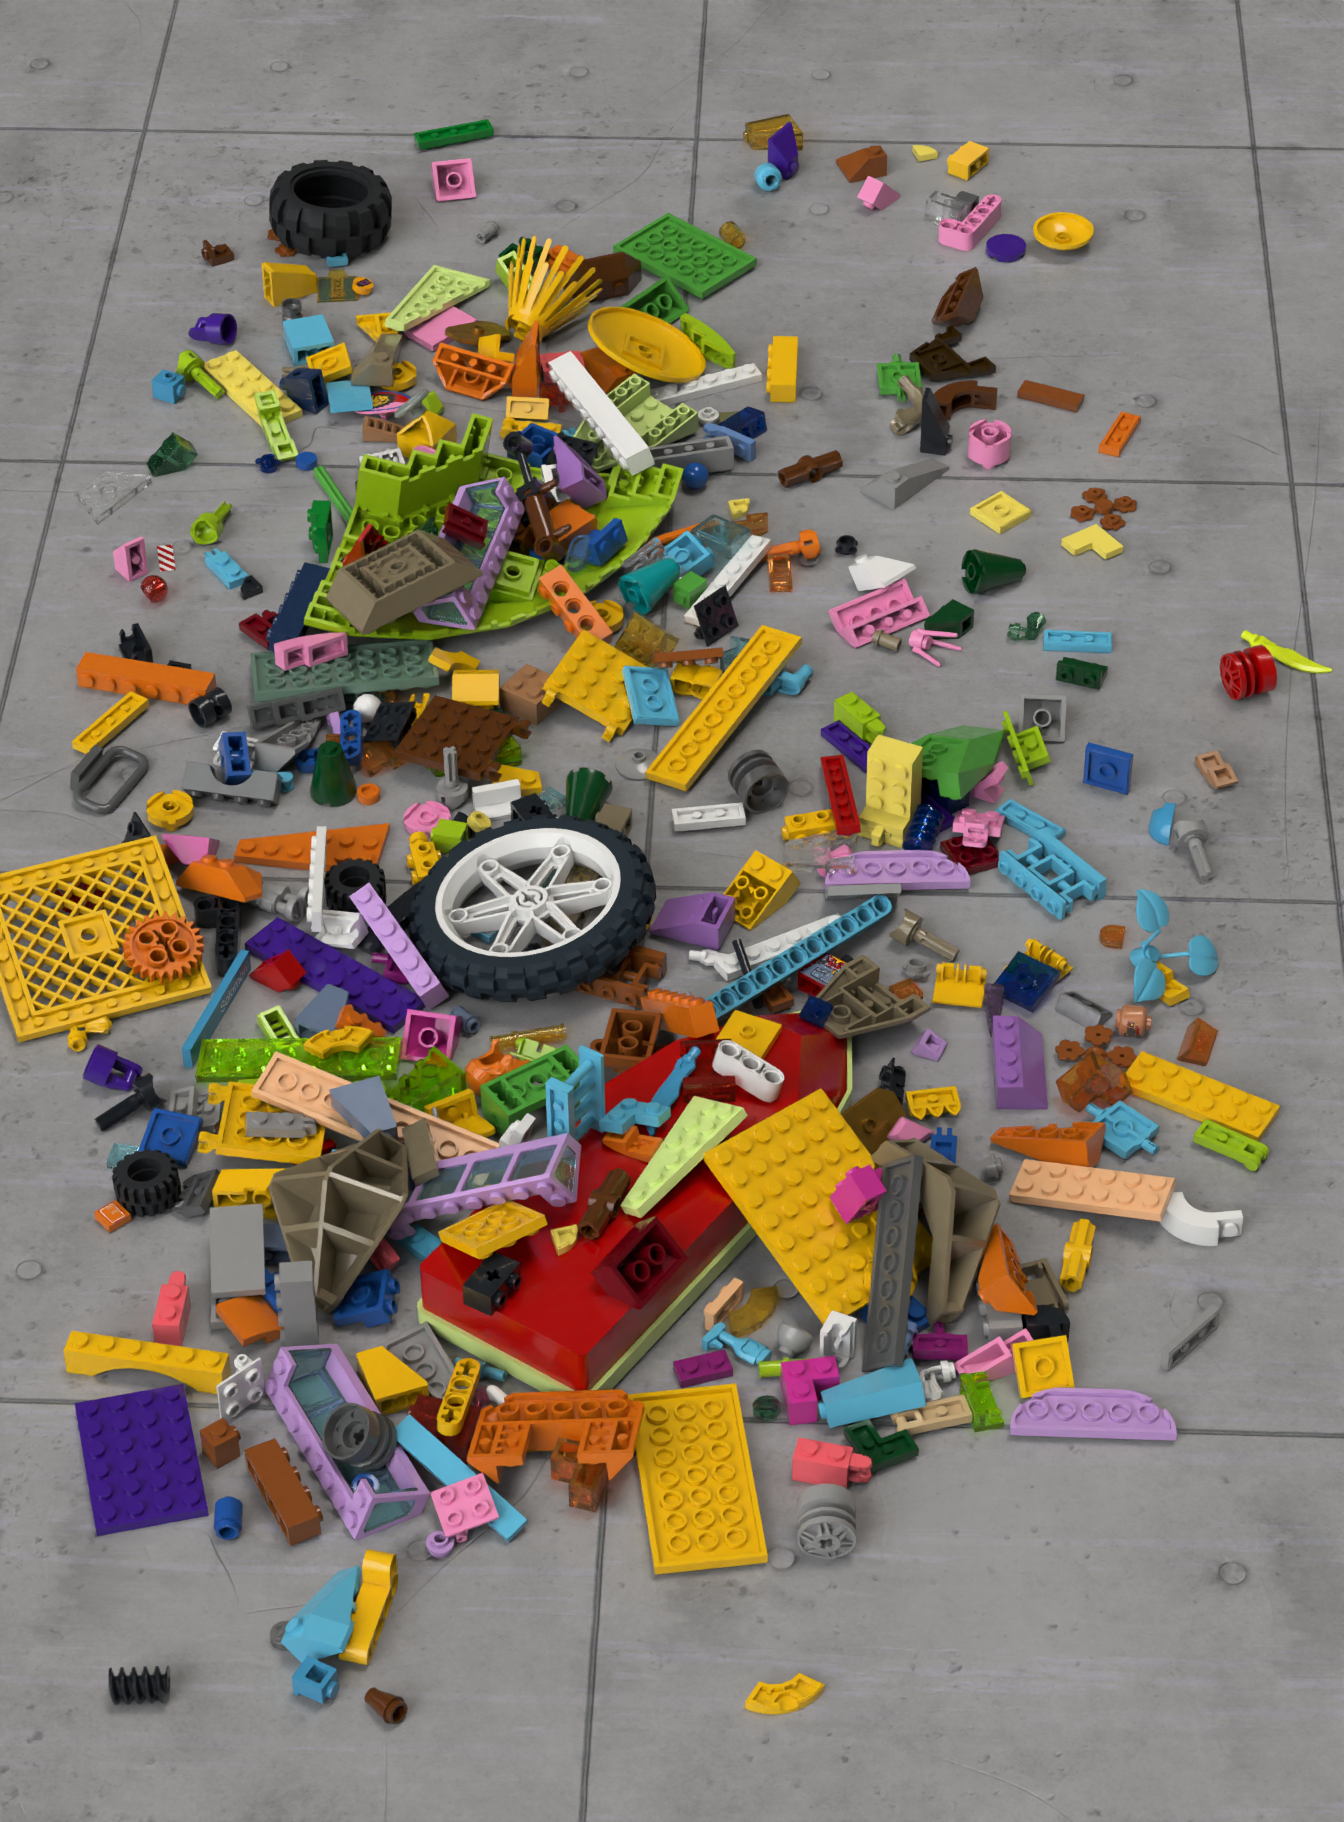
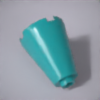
M664 558L627 573L618 582L619 591L626 603L630 601L635 606L632 608L635 612L646 615L680 576V566L676 560Z

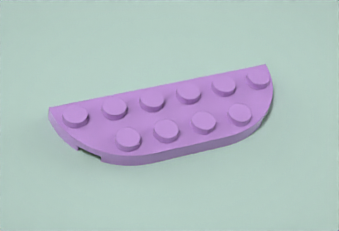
M929 850L863 851L843 857V861L837 865L836 873L835 868L831 867L825 879V891L829 886L900 883L901 890L970 889L971 881L963 865L958 863L957 866L956 863L948 859V855Z
M1051 1388L1032 1394V1398L1023 1405L1019 1404L1010 1422V1435L1172 1441H1176L1177 1438L1175 1422L1165 1408L1162 1410L1147 1395L1122 1389Z

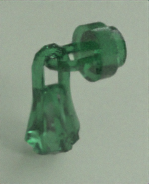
M1039 612L1031 613L1027 617V628L1021 627L1020 623H1010L1007 637H1011L1013 641H1017V639L1025 641L1035 640L1040 629L1046 623L1045 616ZM1020 631L1025 632V636L1019 635Z

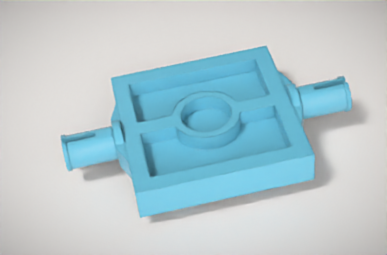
M1120 1100L1112 1107L1106 1109L1099 1108L1093 1102L1087 1105L1086 1112L1096 1117L1093 1122L1106 1124L1103 1145L1123 1159H1127L1135 1151L1142 1148L1153 1156L1159 1152L1160 1146L1150 1141L1159 1133V1125Z

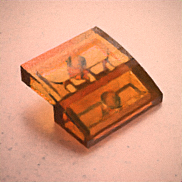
M390 741L363 742V760L361 764L370 777L389 765L395 770L407 761L395 758V749L391 747Z

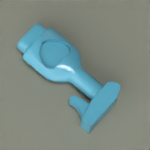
M722 1322L715 1324L702 1338V1349L706 1351L711 1348L723 1350V1344L721 1343L723 1342L733 1347L735 1354L739 1358L753 1365H758V1361H769L773 1353L767 1346L754 1339L737 1338L725 1332V1324Z

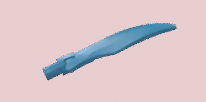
M693 1046L687 1055L685 1054L677 1060L674 1070L656 1092L651 1102L671 1107L679 1097L682 1083L696 1068V1059L701 1054L699 1048ZM646 1125L650 1136L654 1137L657 1127Z

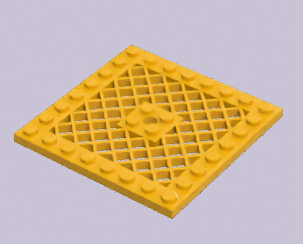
M156 835L0 874V989L18 1043L66 1031L75 1025L85 1024L104 1016L112 1019L212 993V986L202 961H198L197 969L191 967V975L183 973V980H180L177 976L173 977V983L168 978L164 979L163 984H160L159 978L150 982V976H147L144 981L135 977L137 973L134 974L133 969L129 974L119 971L123 965L127 966V959H124V953L122 955L118 954L119 947L123 948V942H125L121 938L125 933L129 934V927L133 920L144 922V916L139 914L142 908L151 911L148 915L150 919L154 918V912L159 917H162L164 911L167 912L168 917H172L174 913H177V919L186 916ZM128 870L137 873L134 879L125 876ZM105 876L113 879L110 885L101 882ZM143 877L146 881V884L140 882ZM81 882L90 885L87 891L77 888ZM119 883L129 886L126 891L117 889ZM57 888L66 891L63 897L54 894ZM96 888L105 892L102 897L93 894ZM135 889L144 892L141 898L132 895ZM33 894L42 897L39 903L30 900ZM72 895L81 898L78 904L69 900ZM111 895L120 898L117 904L108 901ZM150 895L153 903L147 901ZM9 900L18 903L15 909L6 906ZM48 901L57 904L54 910L45 906ZM87 901L97 904L93 910L84 907ZM126 902L135 905L132 911L123 907ZM24 907L33 909L30 916L21 912ZM64 907L73 910L69 916L60 913ZM106 909L112 911L109 916L107 915ZM3 913L6 914V915H9V917H8V919L6 920V922H5ZM40 913L49 916L45 922L36 919ZM118 914L127 917L124 923L115 920ZM16 919L25 922L21 928L12 925ZM55 919L58 920V928L52 926ZM31 925L40 929L36 935L28 932ZM112 927L118 930L116 935H114ZM9 932L16 935L13 940H11ZM46 932L55 935L52 941L43 938ZM86 934L95 936L91 940H84L82 938ZM22 938L31 941L28 947L19 944ZM61 939L63 940L65 947L58 944ZM37 945L47 948L43 954L34 951ZM53 951L62 955L59 960L49 957ZM16 952L22 954V956L20 957L19 960H18V957H17ZM29 957L38 961L34 967L25 963ZM68 958L70 960L71 965L75 964L74 967L65 964ZM108 958L117 962L113 968L104 964ZM44 964L53 967L50 973L41 970ZM84 964L93 968L89 974L80 970ZM22 971L29 973L26 979ZM59 971L69 974L65 980L56 977ZM99 971L108 974L105 980L95 977ZM35 977L44 980L41 986L32 983ZM75 977L84 980L81 986L71 983ZM114 978L124 981L120 987L111 984ZM51 983L60 987L56 993L47 989ZM90 984L100 987L96 993L87 990ZM29 990L36 993L32 999ZM66 990L75 993L72 1000L63 996ZM42 996L51 999L47 1006L39 1003Z

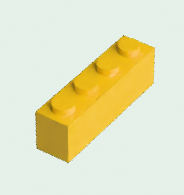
M773 336V344L768 345L766 394H770V402L796 403L798 336Z

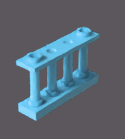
M581 1045L578 1048L579 1067L568 1079L562 1082L551 1077L545 1083L547 1137L569 1133L578 1142L590 1128L602 1133L604 1132L599 1129V1120L605 1116L603 1054ZM579 1081H580V1085H579V1086L577 1087V1089L574 1091V1087H575V1086L579 1083ZM580 1101V1105L575 1109L574 1106ZM581 1119V1123L575 1128V1125ZM576 1156L562 1158L559 1163L571 1168L575 1164Z

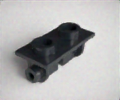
M892 1058L887 1066L884 1065L879 1073L881 1085L879 1088L894 1091L901 1105H903L906 1071L901 1066H894L895 1058Z

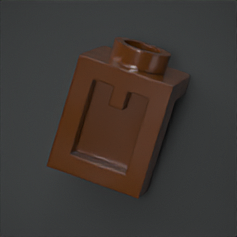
M207 240L202 241V257L212 267L234 260V253L226 244L212 247Z

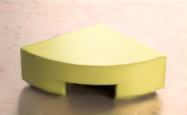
M912 146V152L919 162L938 157V152L929 146Z
M749 498L728 501V508L733 520L739 519L749 512Z
M577 1224L551 1230V1238L558 1255L570 1251L575 1246L578 1239Z

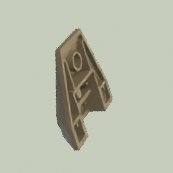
M861 955L845 964L805 1008V1013L836 1038L842 1039L913 1021L929 1012L931 1007L915 994L903 1000L899 999L879 983L880 967L865 955Z

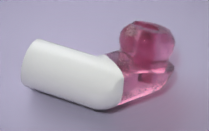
M495 1385L482 1386L476 1389L473 1403L476 1406H483L484 1403L495 1402L497 1405L505 1402L504 1397L508 1395Z

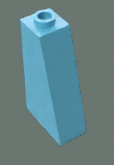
M912 1358L904 1360L903 1367H885L821 1391L822 1402L818 1403L821 1419L826 1418L829 1428L926 1406L922 1381Z

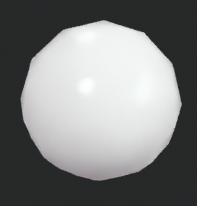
M364 694L357 698L353 710L360 713L363 723H371L381 701L372 694Z

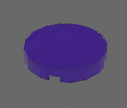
M999 234L989 238L986 243V253L990 258L993 256L999 262H1014L1019 260L1020 256L1023 255L1024 257L1026 254V243L1019 236Z

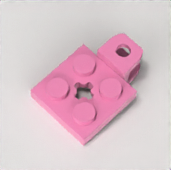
M964 808L962 811L957 812L952 832L964 833L962 842L964 846L984 848L987 845L988 836H1001L1005 816L1000 815L996 811H986V814L976 813L974 809Z

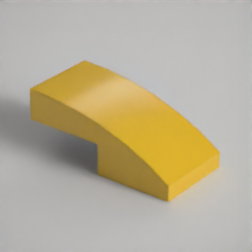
M1157 961L1156 969L1163 972L1166 984L1164 994L1160 999L1167 1005L1172 1006L1189 998V988L1174 979L1173 970Z

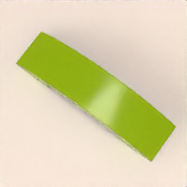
M275 389L254 394L259 418L277 462L296 459L298 452L293 439L289 436L282 417L281 406Z

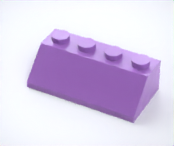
M993 1016L991 1038L996 1109H1048L1042 1033L1019 1016Z

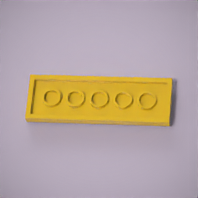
M1144 1051L1140 1052L1119 1081L1118 1089L1200 1122H1204L1205 1119L1210 1120L1260 1142L1280 1112V1105Z

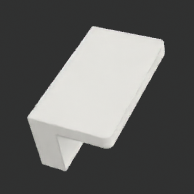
M515 779L472 787L475 811L484 813L490 821L511 818L510 802L521 798L519 780Z

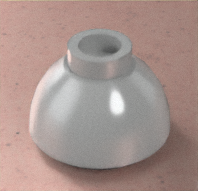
M785 1322L779 1324L777 1331L778 1342L781 1346L779 1351L793 1358L795 1353L805 1351L814 1341L809 1333Z

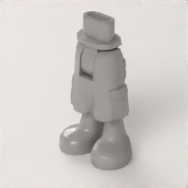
M262 880V897L248 901V903L272 914L281 913L290 921L300 922L303 919V914H307L309 885L302 886L298 894H291V890L287 885Z

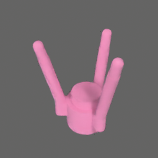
M918 628L911 633L909 638V646L913 647L912 652L921 655L937 667H940L941 663L923 650H928L932 644L952 650H962V647L934 640L931 637H957V633L929 631Z

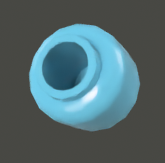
M763 163L756 168L754 179L764 191H773L780 186L782 175L775 165Z

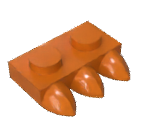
M352 1004L343 1006L339 1012L335 1028L345 1029L344 1026H358L374 1031L375 1037L366 1047L377 1053L382 1047L387 1032L383 1029L382 1024L370 1021L366 1013L359 1014L354 1010Z

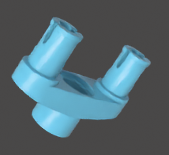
M804 664L795 674L781 670L763 695L768 697L774 692L789 695L798 694L804 688L805 682L813 676L812 667Z

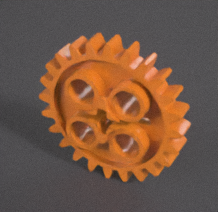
M164 911L162 917H159L154 912V918L152 919L144 915V922L136 920V927H129V934L124 935L125 942H123L124 959H127V966L132 967L134 974L140 972L141 979L148 975L150 976V982H153L155 978H159L160 984H163L165 978H168L171 983H173V977L175 976L183 980V973L191 975V967L198 968V961H202L204 944L203 936L200 935V929L194 928L193 921L186 924V916L177 919V913H174L172 917H168L166 911Z

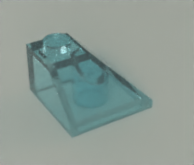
M713 514L691 530V534L717 553L731 560L750 538L751 530Z

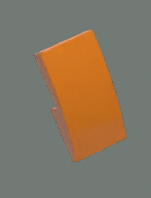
M631 1126L624 1134L608 1132L602 1139L603 1144L611 1149L644 1162H650L663 1143L662 1138L640 1135L637 1126Z

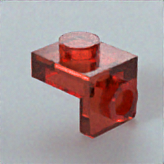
M540 382L539 398L550 399L552 405L559 406V412L563 413L565 405L569 404L564 392L560 391L557 383Z

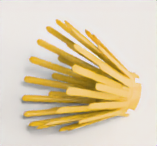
M533 236L527 262L524 265L522 279L521 272L526 245L525 238L522 239L521 247L518 244L514 279V265L512 261L510 262L508 317L504 324L508 331L511 327L516 330L513 336L523 341L534 321H539V339L541 343L544 336L587 312V310L583 309L588 307L590 304L588 302L595 298L603 289H598L590 296L585 297L602 282V279H598L560 310L572 295L591 277L596 269L595 267L590 268L578 282L573 281L555 300L582 263L584 257L580 255L565 276L563 271H559L552 281L568 251V246L564 245L540 289L549 267L545 260L552 240L548 238L527 292L534 262L533 254L537 242L536 236Z

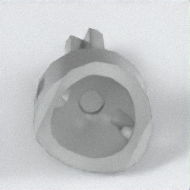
M451 746L450 748L445 747L443 749L445 778L437 783L436 792L437 802L445 805L449 810H454L468 798V784L466 780L458 776L456 747Z
M1178 820L1173 826V832L1179 847L1190 850L1199 876L1203 881L1214 878V872L1203 846L1209 838L1204 821Z

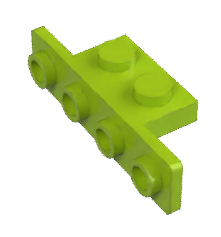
M1006 710L1003 712L1005 720L1001 722L1005 733L1011 734L1007 736L1011 749L1016 748V750L1012 751L1016 764H1022L1017 767L1022 780L1027 778L1029 785H1034L1029 770L1051 762L1038 726L1015 733Z

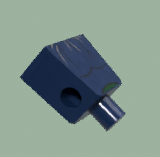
M297 368L280 380V389L286 390L288 397L301 409L317 414L329 405L321 369Z

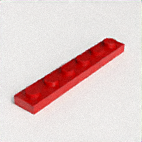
M844 755L820 757L837 835L850 836L854 833H861L859 816Z

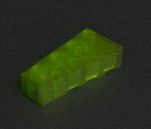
M433 1046L428 1051V1056L424 1059L420 1058L414 1064V1069L408 1074L404 1073L398 1079L399 1083L394 1088L387 1089L385 1093L388 1098L425 1113L424 1106L466 1090V1072Z

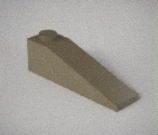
M381 334L353 369L351 385L393 386L403 338L402 334Z

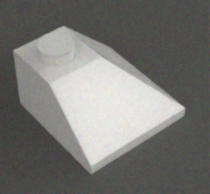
M865 554L857 557L855 563L848 568L858 591L885 588L915 570L916 566L915 564L881 556L868 557Z

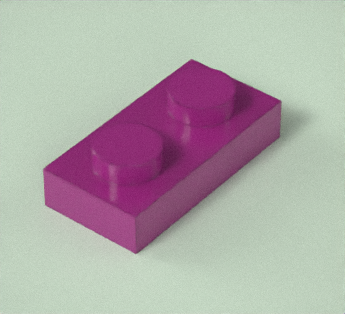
M725 1349L673 1361V1370L681 1388L733 1376V1367Z

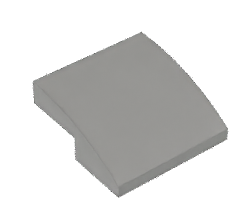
M194 1085L171 1091L169 1111L201 1117L204 1123L200 1132H213L215 1123L222 1117L225 1100L216 1105L207 1103L209 1094H216L209 1093L208 1090L198 1092Z

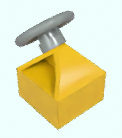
M427 389L419 391L394 413L395 418H400L408 412L412 417L397 433V446L400 448L402 456L410 458L413 448L419 445L436 450L440 439L457 443L456 424L428 411L421 401L429 394Z

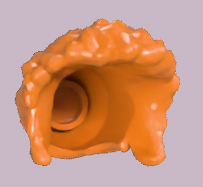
M496 1038L493 1040L491 1049L487 1053L476 1059L473 1058L465 1066V1081L468 1088L475 1095L481 1097V1085L530 1061L518 1060L510 1054L504 1055L499 1049L498 1043L500 1039Z

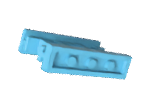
M1044 828L1036 831L1035 839L1032 837L1028 839L1027 851L1019 855L1011 849L999 852L998 869L1000 872L1010 878L1019 888H1022L1059 920L1065 918L1066 911L1068 913L1073 911L1074 899L1084 895L1090 901L1094 899L1099 901L1106 895L1107 879ZM1052 869L1059 875L1058 877L1049 881L1041 875Z

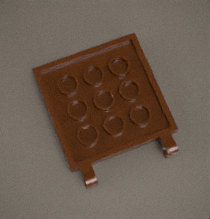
M435 695L397 746L394 754L396 759L444 771L443 749L454 746L457 751L458 776L481 781L484 777L498 782L502 774L497 772L502 766L500 763L494 762L512 735L522 739L529 738L532 732L527 729L531 722L525 719L519 721L518 717Z

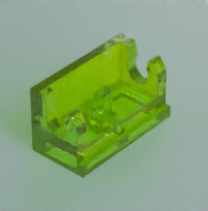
M986 1372L960 1373L959 1392L960 1395H965L973 1414L971 1424L974 1432L1004 1427V1420L1001 1418L1002 1413L996 1405L989 1381L975 1383L977 1380L987 1379Z

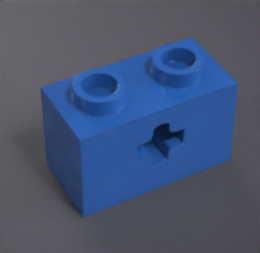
M246 731L222 732L218 747L223 784L239 785L251 777Z

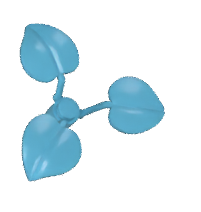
M1144 889L1137 890V920L1142 929L1154 933L1140 943L1141 947L1133 949L1130 953L1131 963L1136 967L1134 974V1002L1155 1000L1164 994L1166 987L1165 977L1161 970L1156 969V962L1159 959L1189 956V968L1192 972L1200 976L1214 973L1218 968V955L1213 943L1203 935L1194 936L1190 940V952L1160 955L1156 947L1149 945L1160 934V927L1168 924L1169 911L1164 900L1156 893Z

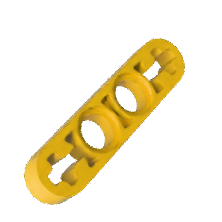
M464 1358L455 1365L437 1414V1430L442 1435L453 1436L462 1430L480 1380V1363L476 1359ZM464 1386L468 1387V1389H456V1387ZM450 1404H461L462 1406L453 1407Z

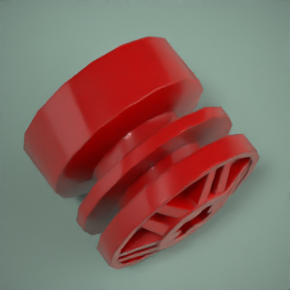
M1262 644L1246 648L1243 652L1238 650L1233 653L1224 654L1220 659V676L1223 686L1231 699L1236 701L1244 697H1250L1253 693L1258 695L1275 689L1277 684L1275 663L1269 650Z

